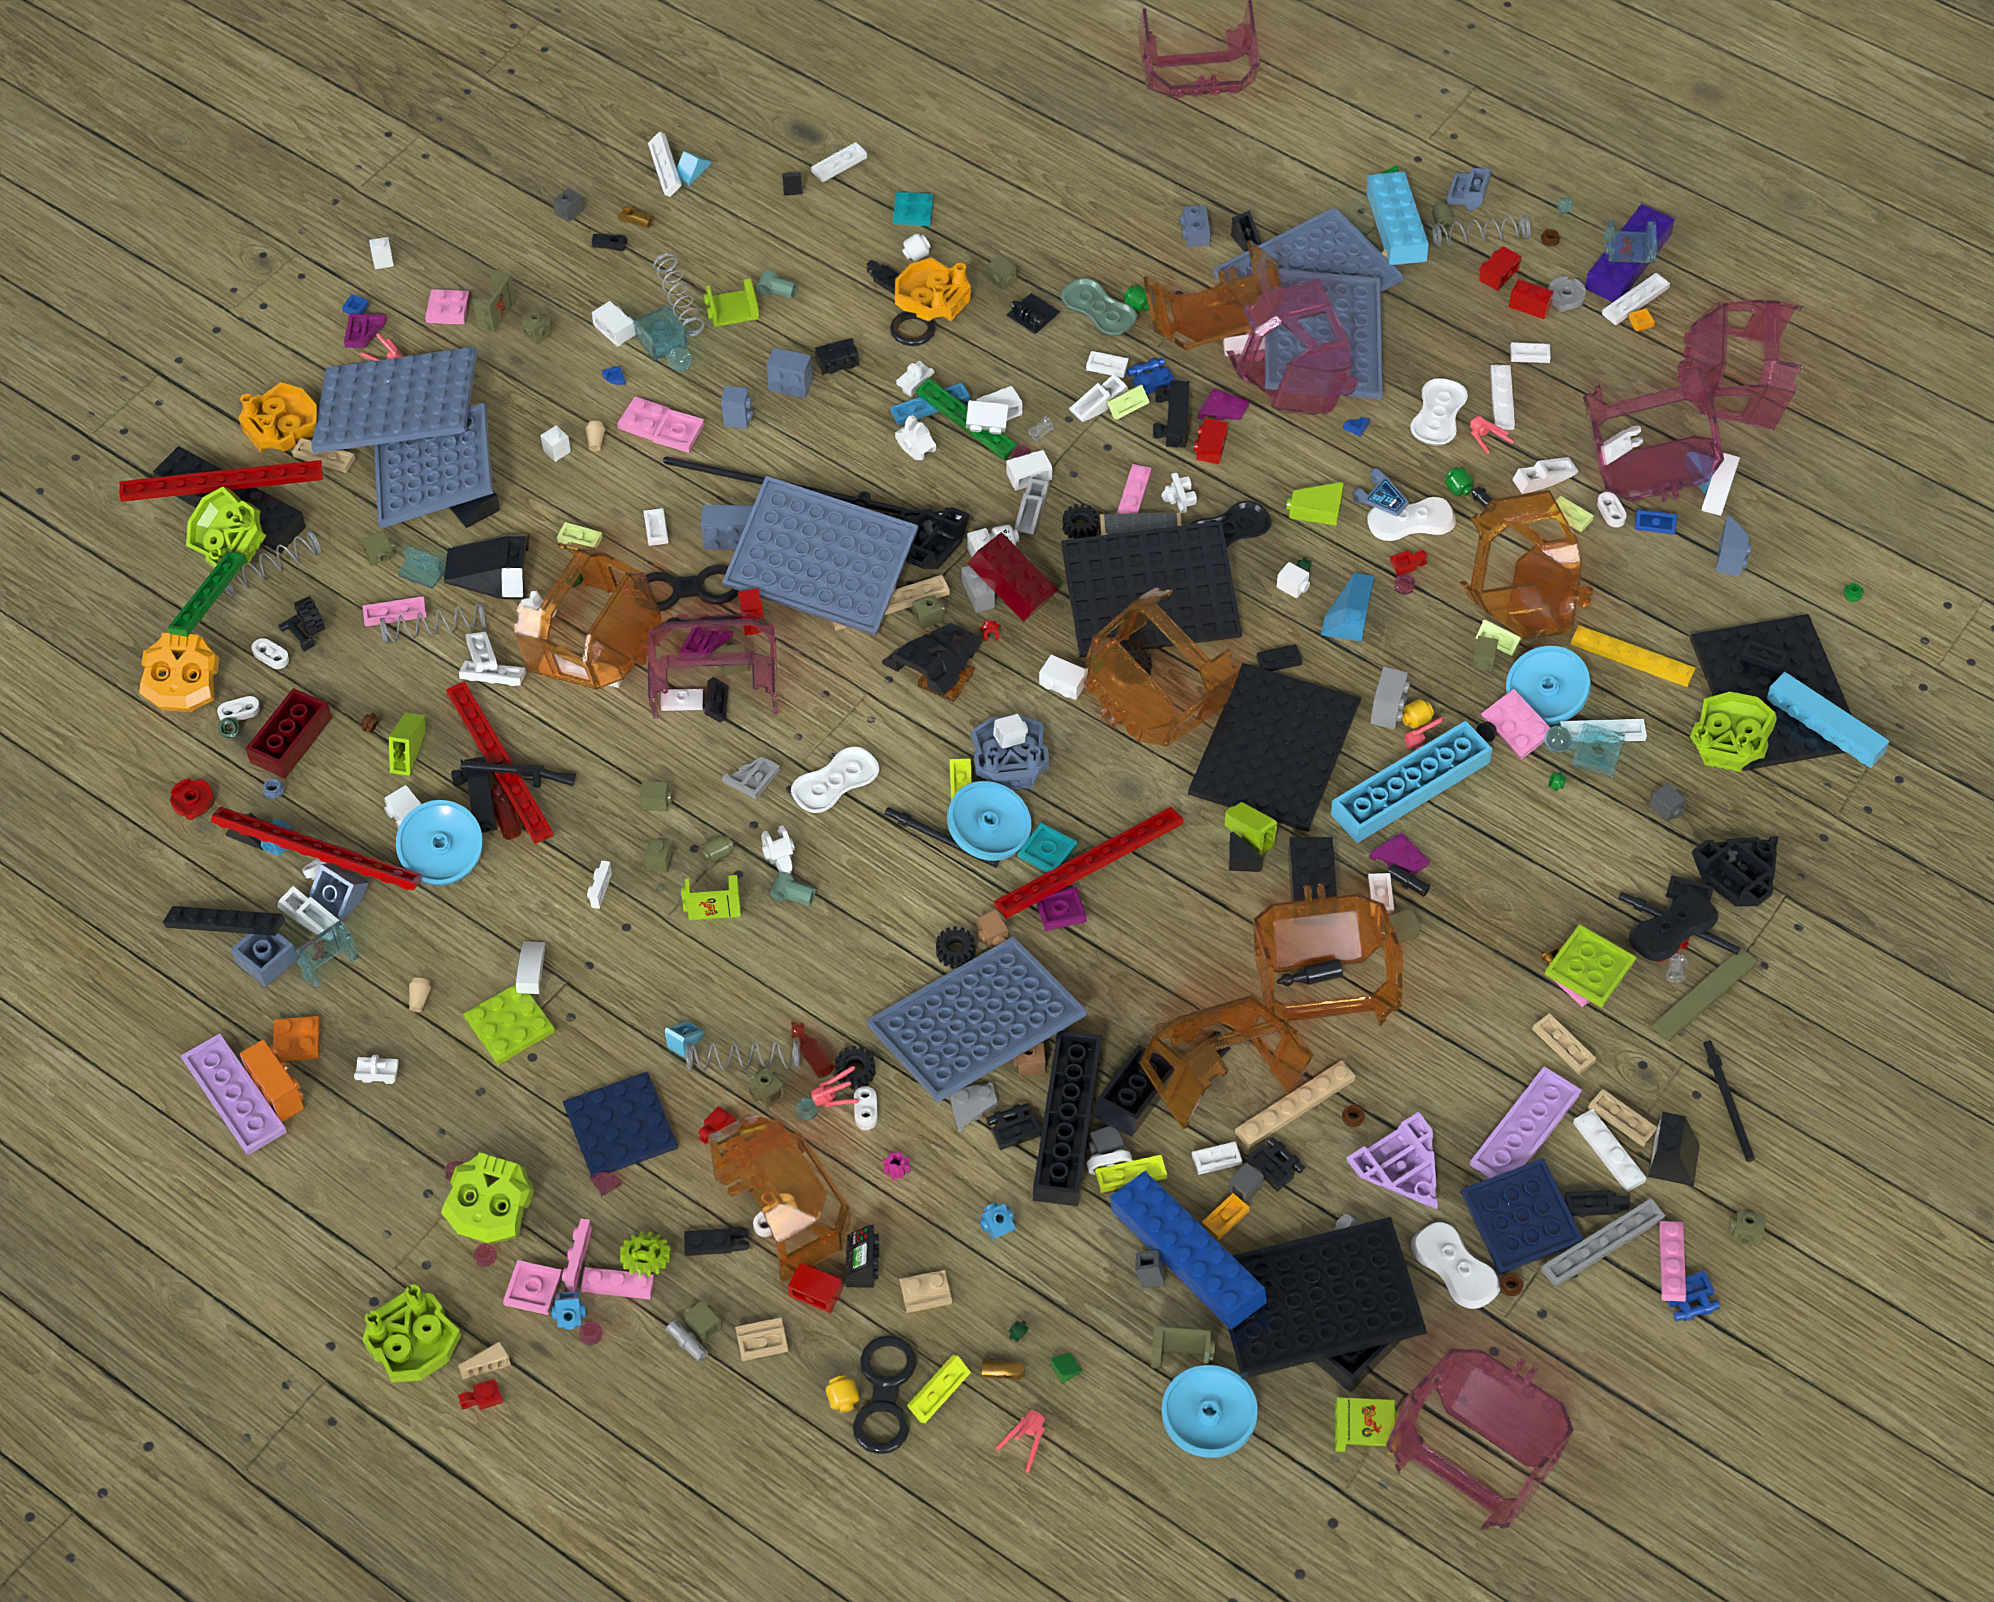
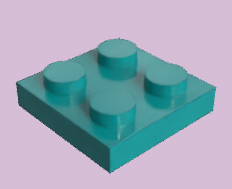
M896 192L893 224L930 226L933 194Z
M1040 823L1018 852V857L1045 872H1049L1067 861L1076 849L1077 841Z

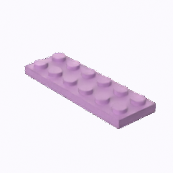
M220 1033L181 1055L182 1061L247 1156L287 1133L282 1122Z
M1543 1067L1471 1159L1470 1166L1485 1176L1492 1178L1528 1164L1579 1098L1582 1090L1548 1068Z

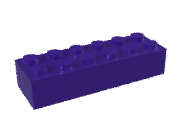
M1641 204L1588 272L1585 289L1611 302L1626 294L1671 236L1675 219ZM1642 236H1644V248H1645V261H1646V262H1644V250H1643V237H1642ZM1623 238H1626V240L1631 239L1632 250L1629 252L1625 251V253H1633V258H1627L1625 253L1620 255L1622 249L1626 247V245L1622 244Z

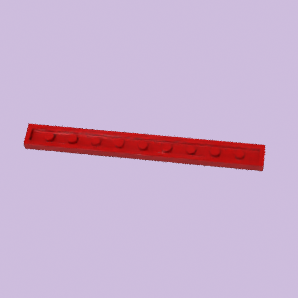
M321 460L119 481V497L121 502L209 493L221 487L237 490L322 481L323 464Z
M465 681L447 688V696L482 756L486 757V762L514 765ZM492 772L534 845L554 836L551 827L522 778L512 773Z
M221 806L213 813L211 823L217 824L221 828L238 831L242 835H249L258 838L262 842L279 845L283 849L297 851L304 856L315 857L322 862L332 863L340 866L342 869L359 872L363 876L380 879L384 883H392L405 890L414 891L422 879L423 874Z
M1169 807L995 900L994 907L1007 919L1184 824L1183 817L1173 808Z

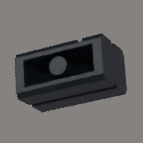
M852 338L815 347V358L822 375L833 374L846 368L852 369L859 365V354Z

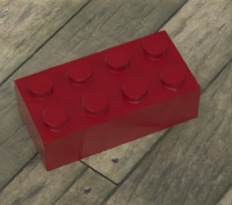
M1002 532L981 547L967 563L1023 622L1043 607L1058 591Z
M292 688L245 748L250 763L285 779L332 719L328 703Z

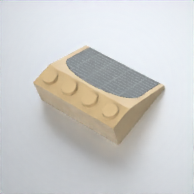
M1180 513L1100 514L1101 535L1182 526Z

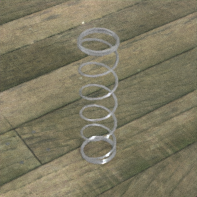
M1527 214L1523 215L1517 229L1513 218L1507 216L1503 221L1500 232L1497 222L1493 218H1489L1484 228V235L1476 220H1472L1469 223L1466 235L1461 224L1454 222L1450 229L1449 238L1444 226L1437 223L1433 226L1434 245L1436 248H1440L1442 243L1439 225L1442 226L1448 246L1450 247L1451 232L1455 223L1460 225L1467 245L1469 228L1472 222H1476L1479 226L1483 243H1485L1486 227L1489 220L1495 222L1500 241H1502L1503 227L1507 218L1513 221L1518 239H1520V227L1523 237L1525 239L1530 237V220ZM1525 219L1527 224V235L1525 230Z
M662 254L654 261V269L657 271L659 279L663 281V290L668 293V302L673 306V314L678 318V326L684 336H695L704 329V321L696 317L699 314L697 308H690L684 311L680 317L675 314V307L689 306L694 301V298L687 295L679 298L675 304L671 303L669 295H680L686 292L688 285L686 283L675 285L674 287L681 284L687 286L685 291L678 294L670 293L674 287L669 292L666 291L664 282L672 283L680 280L683 272L679 270L670 272L663 280L659 276V272L666 273L673 270L678 264V260L673 254ZM666 256L674 257V258H669V259L664 260V261L659 265L658 269L656 268V263H657V261H658L659 259H661L662 257H666ZM671 259L675 260L674 265L669 269L659 270L664 262ZM674 272L681 273L679 279L665 281L670 274ZM684 297L692 298L688 305L676 306L680 299ZM694 309L697 311V314L692 318H681L689 310ZM680 319L685 320L680 326ZM698 320L702 322V327L696 331H686L683 329V326L689 321Z
M309 530L306 534L312 548L305 540L296 536L293 543L296 558L285 546L278 545L276 552L279 566L265 553H261L259 559L262 575L251 563L247 561L246 563L252 566L265 581L266 578L261 561L262 555H266L279 571L283 572L278 553L280 546L286 549L298 564L300 561L295 545L296 538L302 540L315 556L320 554L322 550L316 536ZM243 565L242 570L245 583L240 579V577L237 574L236 577L240 580L244 587L248 589L249 587ZM229 583L225 590L232 597L234 596V590Z
M476 603L472 628L469 627L461 608L457 606L453 631L450 630L442 611L438 609L434 634L430 632L422 613L419 612L417 615L415 637H412L402 615H399L395 640L392 639L387 629L385 619L380 618L383 642L385 644L388 643V636L393 642L397 641L400 617L412 639H415L418 633L419 615H421L429 634L435 636L439 612L449 632L454 633L458 608L467 627L472 631L476 621L477 605L479 607L481 625L484 629L486 628V619L483 603Z
M755 1041L752 1045L749 1062L746 1068H744L742 1064L737 1044L733 1042L730 1050L728 1063L725 1069L721 1065L715 1043L711 1044L708 1060L704 1069H702L699 1063V1059L694 1044L688 1043L686 1047L687 1071L691 1072L693 1070L692 1046L699 1068L702 1071H705L710 1061L713 1045L715 1048L719 1065L723 1071H726L729 1066L734 1045L742 1068L744 1070H747L751 1063L755 1044L758 1050L762 1066L768 1069L772 1062L776 1043L784 1067L786 1069H789L794 1057L795 1068L799 1069V1041H794L793 1052L788 1067L784 1062L778 1041H775L773 1044L770 1061L767 1067H765L763 1063L758 1043Z

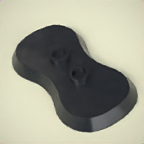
M1253 501L1238 502L1220 516L1199 519L1191 523L1199 524L1222 521L1226 547L1242 539L1260 537L1270 529L1272 524L1267 511L1260 504Z
M1696 892L1682 893L1670 902L1667 909L1660 916L1637 924L1630 931L1629 942L1636 952L1648 960L1663 961L1669 959L1677 952L1687 938L1714 927L1719 918L1718 911L1702 895Z

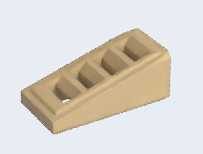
M499 1342L459 1364L458 1368L461 1377L466 1379L501 1369L511 1364L506 1351Z

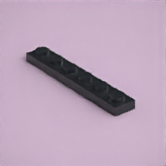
M172 906L163 923L166 928L276 936L285 918L282 914Z

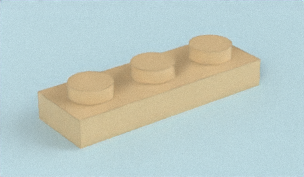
M304 438L299 440L292 451L295 458L305 461L321 460L323 466L347 473L355 460L353 453L343 450L313 453L311 449L312 441Z
M1550 1013L1533 1025L1532 1030L1578 1075L1595 1063L1596 1058Z
M1604 1089L1589 1104L1588 1108L1590 1110L1593 1109L1597 1115L1643 1147L1655 1135L1657 1127Z

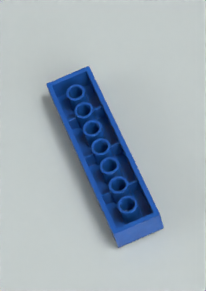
M1146 1171L1110 1196L1112 1212L1151 1251L1159 1250L1163 1263L1230 1330L1267 1303L1265 1287Z

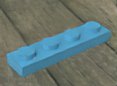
M962 383L944 388V390L960 402H969L970 395ZM921 397L890 407L891 414L898 426L905 424L909 416L913 415L916 419H920L939 412Z

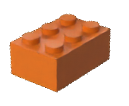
M261 1040L240 1052L246 1072L281 1122L304 1109L302 1104L304 1097L299 1090L300 1085L294 1076L290 1077L288 1074L289 1070L284 1061L278 1060V1054L272 1045L268 1046L264 1040Z

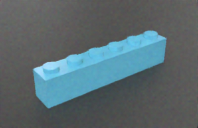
M1786 672L1770 686L1767 700L1787 712L1791 717L1805 724L1809 729L1820 734L1824 739L1838 746L1842 751L1855 757L1860 763L1872 768L1885 754L1889 744L1888 739Z

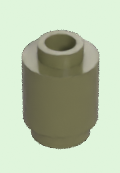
M1444 202L1433 206L1432 215L1435 224L1440 223L1444 226L1445 230L1450 229L1455 222L1450 207Z
M719 835L703 843V849L700 852L705 861L709 860L713 863L729 855L730 851L734 850V847L727 835Z

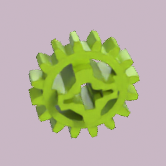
M640 1232L639 1237L632 1234L631 1241L624 1240V1246L620 1247V1262L623 1263L624 1270L629 1269L631 1275L638 1272V1277H641L643 1273L651 1277V1272L659 1274V1268L666 1269V1263L670 1262V1246H667L666 1239L661 1240V1235L659 1234L655 1237L652 1236V1232H649L647 1236Z

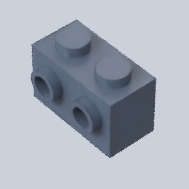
M1206 205L1184 206L1183 214H1180V226H1184L1182 228V239H1186L1187 247L1209 246L1210 229Z
M725 386L721 398L724 426L747 429L748 422L753 419V410H750L752 397H749L748 388Z

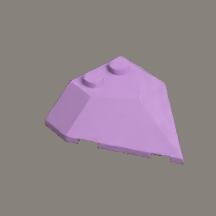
M1419 1112L1403 1121L1396 1131L1371 1147L1366 1148L1364 1146L1346 1158L1360 1178L1432 1208H1438L1435 1190V1161L1432 1147L1433 1132Z

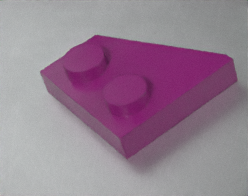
M349 314L344 339L345 348H365L387 322L386 315Z
M1213 388L1198 413V419L1204 420V417H1216V420H1241L1249 407V401Z
M696 620L680 650V654L683 657L701 661L732 639L733 631Z
M1402 832L1370 852L1372 860L1375 861L1377 858L1387 862L1389 867L1395 864L1408 873L1417 874L1429 866V860Z

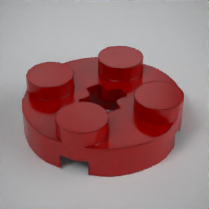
M190 778L184 779L172 788L170 804L175 813L188 820H193L213 806L212 789L202 779L197 778L198 781H191ZM188 796L196 797L194 800H188Z

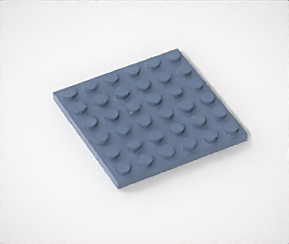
M484 402L469 408L465 433L374 445L378 524L381 528L493 494L487 407Z

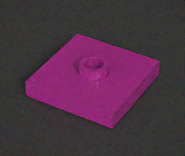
M1077 887L1060 890L1036 903L1045 931L1087 922Z

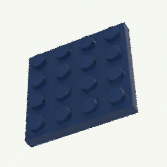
M648 1071L563 1101V1106L592 1179L678 1149Z
M1544 1158L1463 1188L1460 1191L1499 1275L1573 1247L1584 1240Z

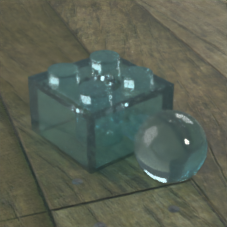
M668 306L634 320L635 336L654 361L668 355L667 362L671 369L681 372L690 367L692 356L684 348L688 346L686 329Z
M1584 723L1579 739L1571 737L1570 732L1566 728L1554 726L1546 732L1544 742L1546 747L1555 753L1564 752L1567 749L1574 750L1572 767L1614 778L1626 736L1623 733ZM1602 747L1603 753L1596 755L1593 750Z

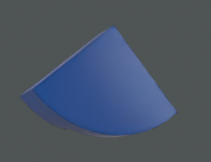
M621 366L602 370L604 379L609 383L625 385Z
M1363 417L1352 421L1350 419L1344 423L1343 429L1361 437L1370 424V419Z

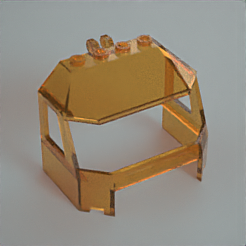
M1250 240L1247 241L1254 273L1252 275L1238 278L1236 269L1233 266L1229 268L1230 281H1227L1225 272L1221 270L1218 272L1220 284L1216 287L1196 294L1173 295L1163 288L1160 283H1156L1149 277H1143L1154 332L1182 349L1189 350L1258 327L1261 323L1269 321L1284 297L1277 261ZM1164 298L1171 302L1175 322L1169 323ZM1179 332L1195 342L1187 345L1172 337V334Z
M1550 490L1491 500L1486 505L1487 508L1480 515L1476 513L1470 518L1479 532V540L1471 586L1466 581H1460L1469 599L1524 640L1560 635L1573 631L1576 605L1579 607L1590 606L1592 598L1589 596L1593 595V588L1588 585L1579 586L1582 563L1578 539ZM1554 518L1557 520L1566 538L1546 541L1526 523ZM1510 526L1536 544L1516 561L1512 586L1483 590L1491 542L1507 527Z
M568 542V544L557 543L560 548L572 550L574 556L539 608L517 603L516 612H519L518 623H514L513 633L529 672L597 690L623 680L627 673L631 671L634 662L640 665L646 664V655L651 656L653 653L652 646L647 642L650 641L653 632L660 625L662 616L644 572L597 548L574 542ZM611 567L625 573L618 585ZM580 573L586 586L605 590L607 593L613 592L587 632L583 658L549 641L552 617ZM555 655L583 667L589 680L561 672Z
M1153 588L1133 601L1099 633L1093 636L1085 659L1084 685L1104 707L1100 716L1104 719L1112 713L1113 717L1109 721V725L1112 728L1121 723L1126 728L1128 734L1138 742L1169 746L1223 709L1237 679L1238 671L1236 666H1232L1229 657L1232 656L1229 648L1210 660L1157 605L1158 602L1172 594L1173 590L1161 591L1160 588ZM1148 618L1199 670L1207 691L1179 718H1177L1170 696L1118 643L1123 639L1128 640L1132 633L1146 625ZM1120 624L1118 633L1114 638L1106 637L1107 634ZM1200 709L1197 718L1175 733L1178 726Z
M1318 884L1319 898L1312 899V889L1310 885L1304 887L1305 900L1270 904L1253 919L1254 956L1266 1011L1270 1022L1275 1026L1283 1028L1291 1037L1292 1029L1289 1021L1374 1011L1379 1026H1381L1392 1011L1396 1012L1402 1006L1403 952L1383 903L1359 894L1325 898L1324 884ZM1385 927H1386L1387 932H1388V934H1389V935L1387 936V941H1386V937H1385ZM1380 946L1382 948L1386 966V982L1371 996L1284 1006L1274 999V971L1277 973L1295 971L1305 965L1335 958L1340 960L1341 965L1362 963Z
M1250 995L1155 1025L1147 1039L1140 1065L1182 1130L1187 1128L1206 1089L1212 1085L1210 1081L1219 1074L1222 1077L1225 1076L1229 1070L1216 1050L1252 1040L1269 1066L1270 1072L1275 1075L1287 1095L1295 1091L1314 1056L1299 1032L1266 1008L1262 1002ZM1260 1016L1266 1021L1256 1024ZM1217 1023L1238 1029L1206 1039L1184 1057L1161 1041L1170 1038L1174 1046H1179L1182 1041L1189 1043L1193 1041L1192 1039L1199 1033L1201 1028ZM1278 1032L1281 1035V1040L1275 1052L1271 1055L1260 1037ZM1154 1049L1175 1069L1166 1088L1149 1063Z
M747 1115L708 1136L716 1181L720 1180L725 1186L740 1179L739 1182L728 1188L727 1193L729 1196L732 1197L747 1190L762 1211L775 1239L779 1274L782 1283L792 1278L799 1263L814 1266L843 1250L845 1236L851 1222L850 1207L803 1136L787 1132L780 1121L753 1115ZM804 1152L807 1153L841 1204L835 1228L819 1221L827 1191L802 1155ZM808 1228L819 1236L787 1254L785 1242L787 1239Z

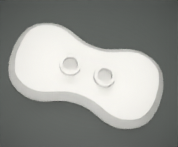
M1437 378L1429 380L1422 388V409L1411 422L1412 434L1419 441L1430 445L1441 446L1450 442L1457 432L1456 414L1467 401L1468 394L1466 388L1460 383L1448 379Z
M1429 497L1420 502L1409 504L1398 517L1374 507L1369 511L1367 521L1370 531L1375 537L1381 540L1394 541L1413 533L1433 535L1448 533L1455 527L1456 516L1453 508L1445 499Z
M861 747L845 748L838 752L824 768L798 777L791 787L792 796L799 806L811 813L827 811L845 792L871 783L879 773V764L870 752Z
M1434 1222L1426 1225L1413 1236L1410 1248L1414 1258L1425 1267L1435 1271L1444 1280L1451 1297L1456 1303L1468 1309H1476L1487 1305L1499 1294L1500 1278L1497 1272L1489 1265L1476 1259L1467 1250L1461 1235L1454 1227L1444 1222Z

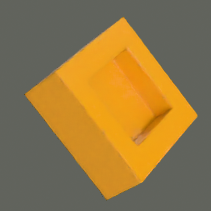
M1647 308L1631 312L1628 316L1636 332L1654 327L1655 321Z

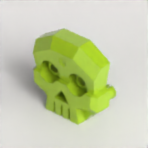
M221 487L203 497L188 520L186 546L206 555L205 560L214 567H216L227 551L245 554L247 562L250 563L251 557L255 555L256 549L258 550L261 545L260 543L266 537L260 525L261 511L251 503L242 501L229 488Z
M1726 692L1704 699L1700 722L1695 723L1690 738L1692 744L1698 749L1705 765L1742 773L1744 766L1765 757L1769 746L1767 739L1775 726L1776 714L1758 697Z
M480 1152L472 1160L456 1166L450 1181L453 1187L444 1202L441 1213L457 1234L491 1245L518 1238L524 1208H529L535 1191L531 1180L528 1179L525 1167ZM490 1176L498 1180L492 1184ZM474 1193V1199L469 1201L468 1195ZM506 1203V1208L501 1211L500 1205Z
M415 1284L410 1285L411 1291L407 1287L405 1292L376 1311H370V1315L368 1313L365 1315L367 1324L362 1339L372 1358L376 1362H382L391 1382L423 1380L450 1361L461 1338L460 1330L445 1317L443 1307L432 1293H421L419 1286ZM431 1327L430 1331H424L425 1328ZM396 1347H401L399 1351H394Z

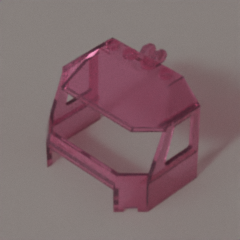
M1248 0L1243 22L1237 25L1238 29L1233 31L1231 29L1226 30L1228 51L1157 56L1155 35H1152V32L1149 31L1146 8H1143L1138 34L1147 89L1168 97L1174 96V98H1182L1186 95L1198 97L1203 94L1218 95L1224 92L1235 94L1254 82L1260 63L1252 0ZM1246 54L1250 68L1245 77L1239 81L1220 82L1216 79L1215 75H1211L1208 80H1205L1204 76H1199V80H1196L1193 84L1171 86L1157 75V72L1153 71V66L1171 67L1231 62Z
M1319 279L1262 294L1258 297L1259 302L1253 306L1248 304L1243 308L1252 329L1242 354L1236 355L1233 350L1226 351L1236 374L1242 380L1258 386L1273 400L1272 408L1286 414L1306 415L1330 413L1333 411L1340 394L1344 396L1353 394L1355 391L1354 387L1358 384V379L1353 376L1348 377L1352 369L1349 341ZM1325 313L1338 340L1320 345L1297 320ZM1282 324L1309 349L1288 363L1277 390L1265 389V349H1258L1263 337Z
M1772 299L1717 302L1692 324L1689 332L1686 331L1683 343H1686L1683 351V357L1685 360L1679 362V373L1677 376L1678 381L1682 382L1681 386L1684 387V396L1703 415L1774 430L1795 394L1797 384H1793L1795 375L1800 373L1802 365L1779 360L1780 337L1795 309L1801 310L1803 306ZM1728 311L1754 312L1745 330L1727 327ZM1727 335L1765 343L1764 365L1758 385L1720 387L1726 366ZM1716 396H1751L1742 414L1710 408Z
M1678 365L1682 386L1607 405H1604L1600 384L1595 387L1593 394L1587 393L1583 396L1599 472L1605 489L1627 501H1639L1649 496H1660L1662 502L1667 501L1666 492L1672 491L1674 499L1679 498L1678 491L1683 488L1697 487L1711 479L1724 461V454L1712 391L1701 367H1693L1690 370L1686 369L1685 365ZM1684 400L1702 403L1708 417L1712 439L1692 436L1627 452L1610 464L1604 465L1601 446L1604 445L1599 426L1608 419Z
M740 612L736 615L719 613L711 616L701 613L697 616L679 614L650 629L648 644V700L653 718L658 719L657 693L661 691L664 694L668 693V668L752 665L753 689L765 688V692L771 694L774 714H779L777 643L774 625L749 612ZM754 625L770 641V657L755 652L666 655L657 659V646H660V642L674 628L699 627L702 631H706V635H711L712 630H718L719 634H724V630L729 626Z
M1450 1349L1408 1395L1386 1446L1389 1453L1394 1454L1397 1461L1395 1467L1398 1474L1414 1459L1492 1512L1481 1529H1489L1491 1526L1509 1528L1559 1461L1574 1429L1564 1404L1532 1383L1538 1369L1535 1367L1530 1369L1526 1378L1519 1374L1525 1365V1360L1522 1358L1518 1360L1512 1370L1483 1350ZM1438 1374V1376L1431 1384V1380ZM1435 1389H1437L1444 1408L1449 1415L1525 1466H1534L1518 1498H1500L1423 1445L1414 1423L1421 1408Z

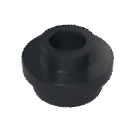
M1483 722L1477 726L1476 732L1486 742H1491L1496 737L1497 729L1491 722Z

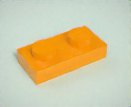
M1232 1193L1202 1221L1201 1226L1215 1239L1219 1240L1249 1212L1250 1207Z

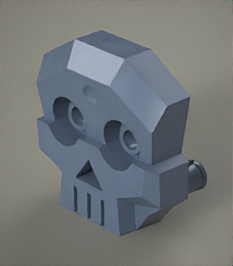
M1022 715L1019 716L1022 721H1025L1028 728L1025 743L1004 749L1000 747L993 735L995 720L1008 716L990 718L970 731L975 752L974 767L976 776H980L989 782L1004 785L1011 790L1034 788V783L1039 775L1046 769H1049L1047 746L1043 745V723Z

